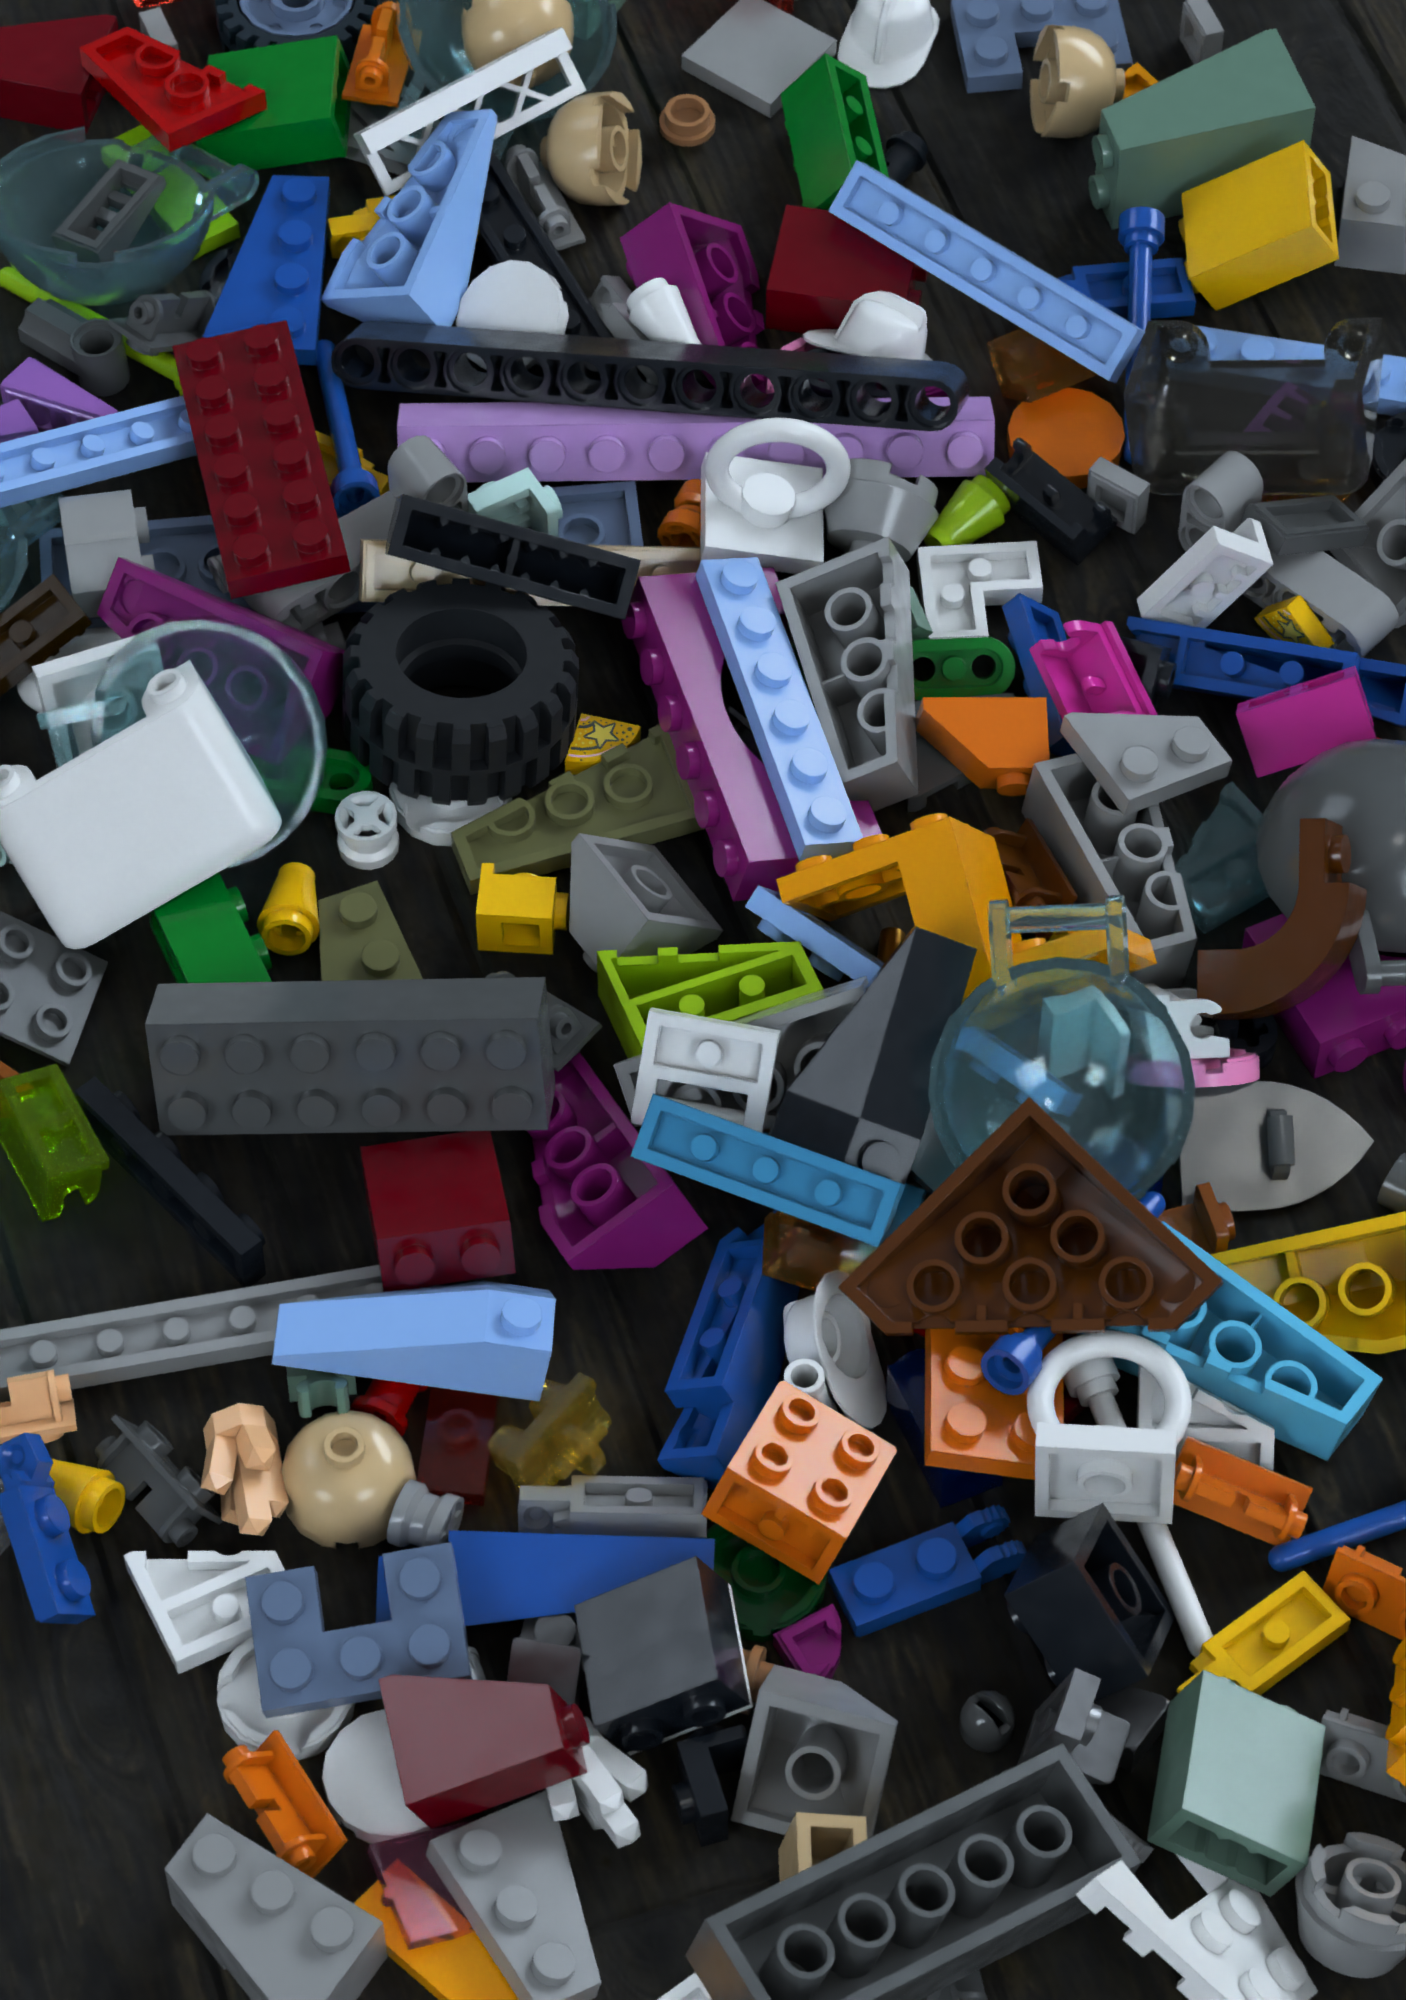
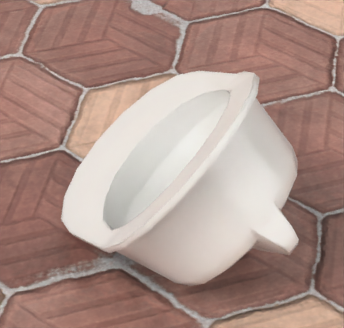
M858 0L841 38L838 60L864 74L869 88L888 89L903 85L914 78L923 67L938 33L940 19L935 9L931 6L930 0Z
M882 290L866 293L852 303L839 329H817L803 333L804 341L814 346L848 355L933 361L925 354L927 339V315L925 310L894 293Z
M833 1270L824 1274L817 1285L815 1294L789 1302L784 1307V1346L789 1363L801 1358H808L818 1362L824 1370L825 1381L830 1393H832L845 1416L860 1426L871 1429L881 1424L886 1413L887 1391L884 1375L872 1338L870 1319L838 1288L850 1275L840 1270Z

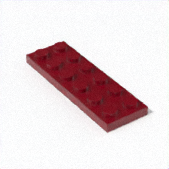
M287 320L256 325L249 329L209 338H199L192 342L172 346L231 599L351 572Z

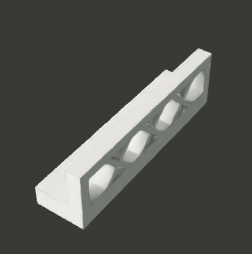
M563 27L552 29L353 134L384 195L388 196L403 188L412 175L407 171L391 179L377 151L401 140L417 145V154L429 138L434 121L451 112L463 111L459 108L472 101L471 110H480L484 95L500 87L515 92L517 97L511 116L496 123L494 139L587 91L567 52L573 47ZM555 58L569 86L550 96L529 90L528 87L534 68ZM523 75L520 86L508 83ZM526 96L539 100V102L522 110ZM423 128L420 139L409 136V134Z

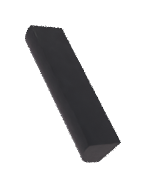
M405 494L396 498L385 550L386 555L621 620L626 618L641 560Z

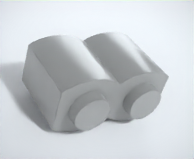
M131 489L58 498L71 596L88 618L99 617L96 613L118 557L126 558L155 570L153 554L141 555L139 544L150 543L148 520L145 507H133Z

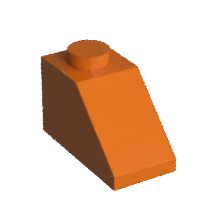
M1046 697L922 698L915 718L916 731L980 789H997V793L1004 796L1026 795L1034 763L1050 760Z

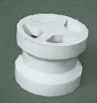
M360 791L344 798L336 808L337 847L341 858L348 865L361 870H374L390 863L398 853L397 811L394 803L387 796L375 791Z

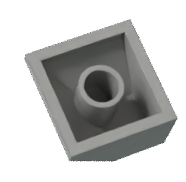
M1406 459L1397 466L1354 513L1370 529L1363 546L1329 550L1341 564L1376 586L1391 599L1399 614V622L1395 627L1396 629L1406 625Z
M581 833L572 841L569 932L585 951L583 953L584 961L596 973L597 951L617 950V957L658 955L657 948L678 947V954H691L715 941L724 931L655 845Z
M774 1664L758 1691L731 1821L785 1835L796 1812L865 1816L867 1839L873 1837L898 1721L843 1682Z

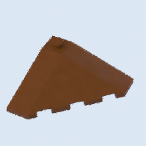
M1028 1097L838 1288L886 1336H913L914 1329H955L956 1335L1009 1334V1328L1051 1327L1052 1334L1105 1333L1106 1326H1148L1149 1332H1176L1224 1282L1035 1101Z

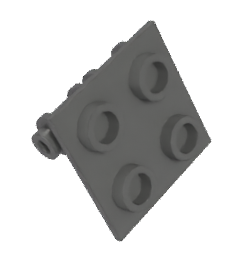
M0 911V1036L68 1067L108 961L82 949L66 948L59 938Z

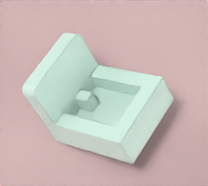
M528 467L498 481L487 482L476 489V491L468 494L470 513L524 528L531 526L534 531L559 537L558 520L563 517L560 501L549 485L541 486Z

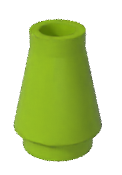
M977 475L971 481L963 480L923 540L927 547L971 544L1004 524V515L1010 510L1009 500L1000 487L986 476Z

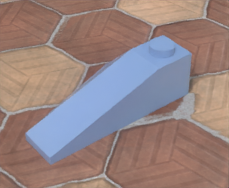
M492 109L451 112L444 116L408 164V171L412 176L393 199L387 196L383 197L374 209V212L380 218L364 240L361 242V240L353 238L342 252L321 298L327 307L362 322L381 321L452 326L458 313L460 300L468 289L498 117Z
M475 1281L279 1304L272 1365L540 1402L552 1354L556 1299L550 1290L490 1281Z

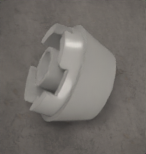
M850 459L851 472L846 488L834 502L824 508L828 542L838 550L849 553L889 536L903 561H909L938 519V512L935 508L938 496L936 485L922 475L917 477L916 483L913 484L897 475L891 474L892 463L873 459Z
M1350 1832L1347 1833L1342 1844L1330 1845L1324 1849L1321 1844H1318L1313 1850L1312 1855L1308 1857L1307 1866L1296 1874L1299 1936L1306 1950L1322 1965L1346 1976L1374 1978L1388 1973L1406 1957V1863L1401 1860L1405 1850L1403 1847L1376 1835Z

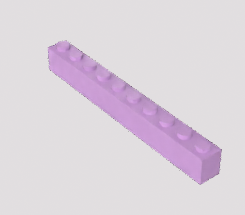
M928 397L935 405H950L949 397ZM968 397V400L951 425L938 431L813 423L834 435L846 449L849 459H873L892 463L890 473L899 477H919L920 475L925 477L986 476L985 467L994 459L995 418L990 397ZM875 398L881 402L892 401L891 398ZM543 402L400 403L397 422V442L399 447L402 443L415 436L425 435L429 437L465 476L467 482L498 481L527 467L539 482L701 479V465L705 453L709 452L713 444L722 435L734 427L758 420V418ZM785 442L764 443L750 447L736 455L738 457L823 468V477L826 473V464L822 457L813 450L797 444Z

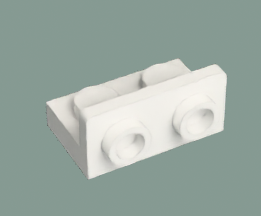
M1247 518L1233 532L1212 526L1136 599L1141 617L1194 627H1208L1274 565L1261 522Z

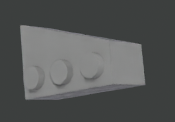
M1353 135L1348 157L1337 238L1339 259L1334 262V266L1406 275V155Z
M208 1813L165 1867L172 1905L221 1967L230 1972L249 1996L250 2000H357L388 1957L384 1924L381 1920Z

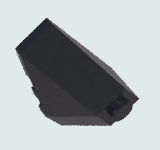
M914 926L869 982L864 994L840 1024L837 1023L824 1039L825 1043L802 1072L799 1071L786 1087L768 1135L906 1184L923 1137L977 949Z

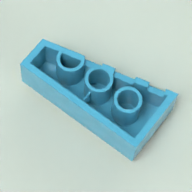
M1162 1221L1174 1235L1223 1280L1224 1284L1176 1332H1149L1148 1326H1106V1330L1133 1333L1153 1341L1177 1361L1188 1381L1271 1424L1275 1429L1276 1439L1327 1461L1361 1419L1383 1378L1166 1222ZM1113 1357L1118 1369L1138 1377V1364Z

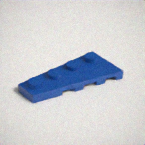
M272 175L202 338L249 329L256 325L287 320L298 365H316L327 240V219L330 203V177Z

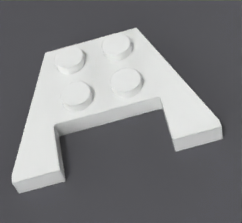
M1177 1854L1176 1856L1208 1895L1173 1920L1168 1918L1122 1860L1096 1876L1076 1894L1081 1902L1095 1915L1106 1906L1130 1929L1124 1934L1123 1940L1141 1957L1154 1950L1181 1974L1183 1978L1177 1982L1176 1988L1189 2000H1309L1318 1993L1304 1964L1294 1952L1259 1891Z

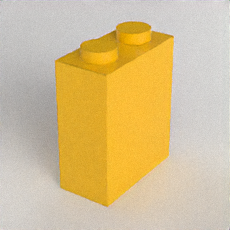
M1304 140L1181 193L1183 218L1179 220L1178 224L1181 237L1186 245L1187 260L1184 262L1187 277L1191 281L1193 292L1195 294L1201 293L1215 311L1339 259L1331 174Z

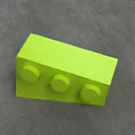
M800 941L718 945V953L678 954V947L657 948L658 955L617 957V950L597 951L598 996L628 1059L642 1054L648 1013L651 1007L732 1022L796 998L824 990Z

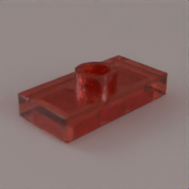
M431 1387L417 1481L425 1483L429 1493L438 1496L452 1493L463 1497L464 1504L484 1506L500 1396Z

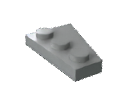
M546 1790L430 1840L426 1852L427 1859L519 2000H592L596 1998L601 1985V1979L559 1821L553 1820Z

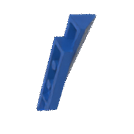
M1128 616L1127 626L1137 640L1172 648L1169 662L1177 664L1173 685L1175 689L1250 700L1356 665L1372 718L1406 728L1405 664L1361 658L1357 652Z
M774 1209L771 1219L749 1235L737 1227L719 1240L664 1390L676 1408H684L657 1460L664 1470L681 1477H704V1480H708L707 1488L714 1490L778 1385L786 1351L784 1346L783 1310L789 1302L796 1301L798 1298L813 1233L810 1222Z
M449 1530L448 1542H451L455 1554L465 1626L574 1613V1605L695 1556L714 1571L715 1539L456 1530ZM378 1556L376 1623L391 1620L383 1556Z

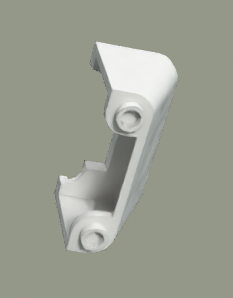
M190 660L174 669H166L159 672L149 681L141 699L142 708L146 714L145 718L43 777L36 779L27 766L0 765V844L50 927L66 948L81 949L99 942L260 849L279 832L282 824L281 815L257 767Z

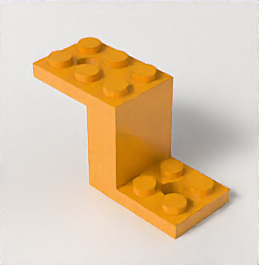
M935 813L920 817L910 823V831L891 838L887 834H877L862 838L853 843L852 852L833 859L831 855H819L804 859L795 865L796 872L776 879L783 904L830 922L907 895L916 927L977 949L958 1016L980 1024L1039 1005L1041 992L1099 969L1104 979L1109 981L1157 964L1150 939L1130 931L1124 926L1106 921L1104 917H1092L1075 922L1067 927L1069 935L1046 942L1045 938H1032L1022 941L995 838L971 827L969 824H965L950 816L948 817L945 813Z

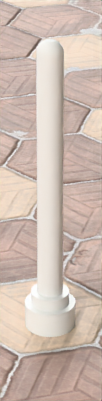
M1102 1357L1085 1361L1065 1374L1063 1380L1070 1397L1078 1398L1081 1406L1090 1408L1096 1425L1127 1427L1114 1397L1119 1392L1116 1381L1120 1378V1374L1113 1357ZM1137 1522L1188 1649L1196 1658L1200 1654L1202 1644L1213 1637V1634L1167 1524Z

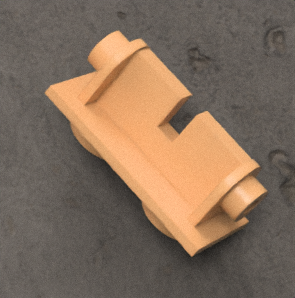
M54 1369L7 1378L10 1401L0 1403V1444L23 1433L40 1434L45 1444L58 1440L66 1432L77 1431L75 1405L68 1373L55 1376Z

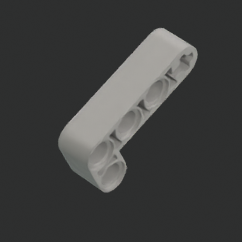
M423 435L408 439L394 451L388 462L389 491L338 519L351 572L248 595L242 598L253 611L301 631L306 630L321 620L324 621L359 601L360 539L387 540L396 498L405 494L469 512L465 476L429 437Z
M1237 451L1224 453L1185 487L1178 529L1179 540L1185 551L1190 549L1212 526L1233 532L1242 524L1240 521L1247 505L1262 501V476L1254 463L1245 455ZM1269 549L1274 565L1243 593L1244 596L1263 609L1294 596H1302L1332 637L1334 644L1330 648L1357 652L1361 658L1383 640L1399 622L1398 611L1394 603L1384 592L1324 551L1277 556Z

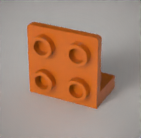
M780 1381L727 1466L701 1515L808 1579L820 1584L894 1458L897 1449L891 1443L790 1383Z

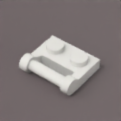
M651 1007L646 1024L631 1123L642 1125L652 1095H657L659 1079L748 1095L746 1111L671 1097L665 1098L764 1133L781 1030Z

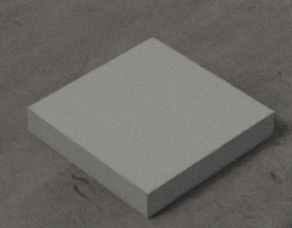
M739 0L681 55V69L771 118L782 107L780 94L825 53L831 57L837 54V40L764 0Z

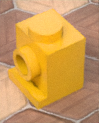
M482 863L476 907L478 950L553 955L556 930L567 931L569 893L557 892L556 877H542L532 873H517L514 875L495 874L494 863Z

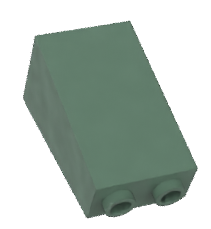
M1277 29L1265 30L1101 110L1099 135H1094L1092 138L1096 170L1095 175L1089 176L1088 187L1093 206L1096 209H1103L1112 230L1119 228V216L1129 208L1151 207L1162 212L1165 218L1183 214L1181 193L1302 140L1310 147L1316 107Z

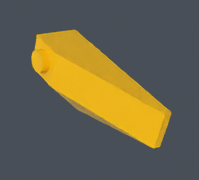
M1406 1211L1210 1254L1344 1351L1381 1355L1406 1349Z

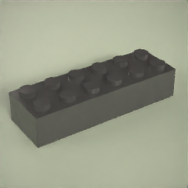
M545 977L158 984L145 1022L159 1128L166 1135L548 1130L556 1087Z
M1062 1743L706 1918L685 1956L712 2000H921L1092 1912L1081 1902L1076 1894L1096 1876L1120 1860L1125 1863L1133 1874L1142 1862Z

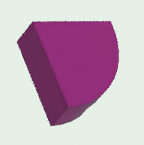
M831 1604L773 1634V1646L787 1668L829 1679L833 1677L840 1662L842 1648V1626L834 1605Z

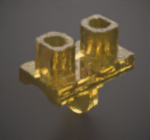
M578 1372L567 1385L546 1379L540 1402L530 1401L529 1404L535 1420L525 1430L514 1425H503L488 1441V1448L496 1466L511 1477L518 1494L520 1485L555 1486L560 1479L565 1480L575 1469L583 1474L594 1476L605 1466L606 1458L598 1444L608 1434L607 1428L612 1424L609 1414L602 1408L596 1398L595 1390L597 1386L593 1378Z

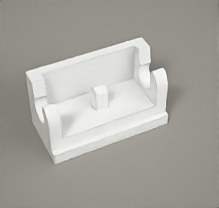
M1141 983L1143 1048L1157 1060L1230 1057V1039L1214 1036V1028L1201 1025L1202 1018L1200 1015H1197L1199 1013H1207L1209 1015L1220 1013L1222 1011L1221 1006L1208 999H1197V990L1192 988L1161 989L1154 983Z

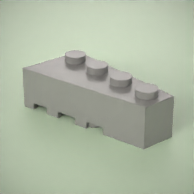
M888 536L776 582L817 716L847 796L851 801L869 800L873 812L919 794L910 573Z
M1076 753L1034 763L1021 811L1025 819H1032L1078 897L1073 905L1081 920L1092 917H1104L1106 921L1124 926L1126 929L1151 940L1157 964L1114 978L1125 1000L1141 996V983H1154L1161 989H1170L1183 985L1197 941V935L1181 873H1177L1172 858L1174 844L1169 827H1164L1159 803L1124 816Z

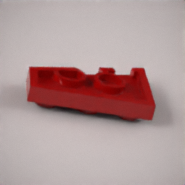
M128 26L79 47L81 65L169 152L190 145L203 137L267 109L265 90L250 83L243 89L226 81V73L211 65L199 69L182 61L179 50Z

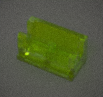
M57 1063L0 1079V1143L41 1220L44 1222L59 1217L65 1206L63 1202L65 1196L76 1189H79L84 1203L90 1204L98 1195L102 1171L109 1168L110 1160Z

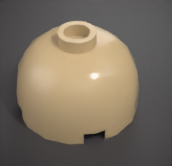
M472 0V8L468 11L463 8L461 13V33L467 59L474 70L552 29L563 27L571 45H573L574 15L571 4L567 0ZM555 58L534 68L528 89L545 83L561 71ZM523 75L508 83L520 86Z
M1044 26L1039 34L1033 56V61H1043L1039 79H1031L1030 112L1033 128L1036 133H1042L1041 137H1083L1100 127L1102 109L1112 105L1113 102L1123 99L1125 72L1122 68H1116L1114 54L1101 36L1093 31L1075 26Z
M615 91L594 92L575 97L556 112L549 125L547 136H544L541 141L540 157L543 167L549 170L554 183L565 196L577 203L604 207L624 206L630 202L623 197L625 188L628 187L634 192L638 188L642 167L641 137L639 129L628 128L624 113H634L630 101L623 93Z
M349 1410L344 1414H338V1412L326 1413L302 1427L287 1446L281 1469L289 1500L285 1508L289 1519L300 1534L323 1547L337 1549L336 1542L343 1544L358 1542L359 1548L374 1546L386 1539L390 1516L402 1488L410 1479L416 1480L409 1447L394 1426L373 1414Z

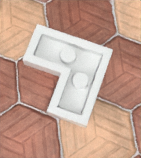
M1037 541L917 548L916 564L921 606L933 631L927 638L989 636L985 606L1004 605L1019 593L1042 603L1043 583Z

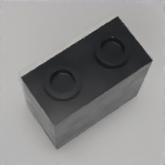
M697 1556L574 1605L593 1726L629 1755L655 1748L663 1742L701 1727L716 1724L724 1718L753 1707L731 1585Z

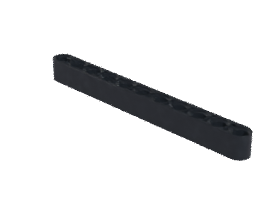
M381 321L363 322L356 326L336 345L331 357L334 374L346 386L356 389L758 419L793 418L812 423L919 431H938L951 425L968 400L970 392L969 381L963 370L954 364L942 361ZM355 345L364 346L371 352L374 358V365L365 363L360 359ZM411 349L423 352L429 359L431 368L427 369L418 365L412 358ZM467 353H473L481 357L486 364L487 373L475 370L468 362ZM523 357L533 358L539 362L543 368L544 377L531 374L524 366ZM580 361L590 362L596 366L600 372L601 381H594L586 377L580 368ZM643 365L653 370L659 384L651 385L644 382L638 375L636 366ZM700 369L708 372L715 380L716 389H707L698 384L694 376V370ZM751 374H761L767 377L773 384L774 393L767 394L758 390L752 382ZM809 378L822 379L828 383L832 389L833 397L824 398L814 393L810 387ZM876 382L885 386L891 395L892 401L881 402L873 398L868 391L867 383ZM934 386L945 391L950 399V405H935L927 397L925 388Z

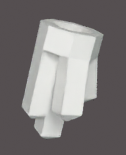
M584 1717L590 1736V1743L582 1746L588 1773L546 1788L553 1820L562 1821L579 1816V1806L593 1830L604 1829L619 1849L635 1842L641 1836L639 1822L625 1804L624 1798L631 1802L646 1792L649 1786L645 1769L602 1737L599 1731L594 1728L590 1719Z

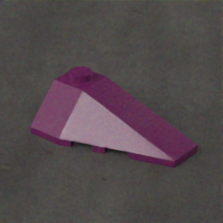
M669 202L620 237L627 258L626 269L636 287L638 288L645 282L655 278H664L669 285L677 286L701 344L759 348L756 335L765 329L763 314L755 309L753 310L752 294L760 289L759 276L741 225ZM701 370L716 389L713 377L708 372ZM751 374L754 386L761 392L766 393L767 377L761 374Z
M118 557L96 614L122 639L151 631L158 645L163 671L174 669L190 660L245 750L277 766H284L332 712L343 685V653L345 650L299 629L136 562Z
M579 1052L559 1072L554 1070L556 1089L548 1130H526L532 1137L535 1161L531 1162L533 1178L540 1187L542 1206L538 1207L541 1225L573 1270L653 1268L658 1266L707 1230L708 1227L666 1169L631 1157L639 1132L582 1054Z

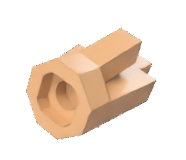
M237 1403L212 1413L203 1429L206 1456L200 1488L220 1494L222 1521L238 1525L239 1533L264 1536L272 1522V1517L280 1518L289 1503L281 1471L282 1459L276 1424L263 1406Z

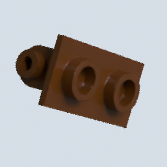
M1026 818L1017 833L1003 830L999 827H990L984 830V833L995 838L1016 917L1019 920L1028 922L1037 938H1045L1046 942H1048L1077 899L1076 892L1032 819Z

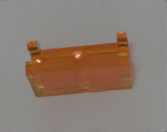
M1022 328L987 342L1004 398L1031 403L1098 375Z
M781 1211L776 1213L770 1212L764 1220L762 1275L816 1291L817 1285L824 1274L833 1270H840L851 1275L878 1247Z

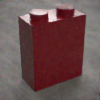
M786 205L766 288V328L796 333H805L809 330L839 329L852 303L866 293L880 290L894 293L921 307L922 290H915L916 281L926 282L928 271L830 213L828 210Z
M466 1131L360 1147L366 1198L383 1292L516 1273L510 1217L491 1131Z

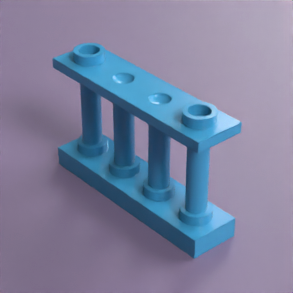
M656 1094L652 1095L631 1153L633 1158L879 1247L923 1203L927 1193L926 1190L916 1186L896 1182L768 1135L769 1133L767 1132L762 1133Z

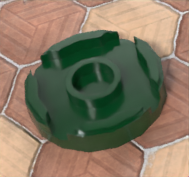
M718 1524L713 1525L707 1530V1538L715 1539L714 1572L729 1583L732 1588L741 1640L755 1642L773 1640V1634L818 1611L824 1600L827 1573L821 1583L817 1584Z

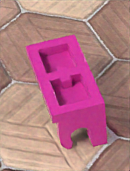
M1083 620L1069 621L1064 623L1063 627L1071 638L1061 642H1056L1054 639L1039 640L1029 649L1062 721L1064 715L1071 712L1157 715L1113 622L1104 621L1102 624Z
M1356 665L1238 703L1236 716L1257 778L1306 763L1320 753L1345 742L1376 738L1373 728L1374 722Z

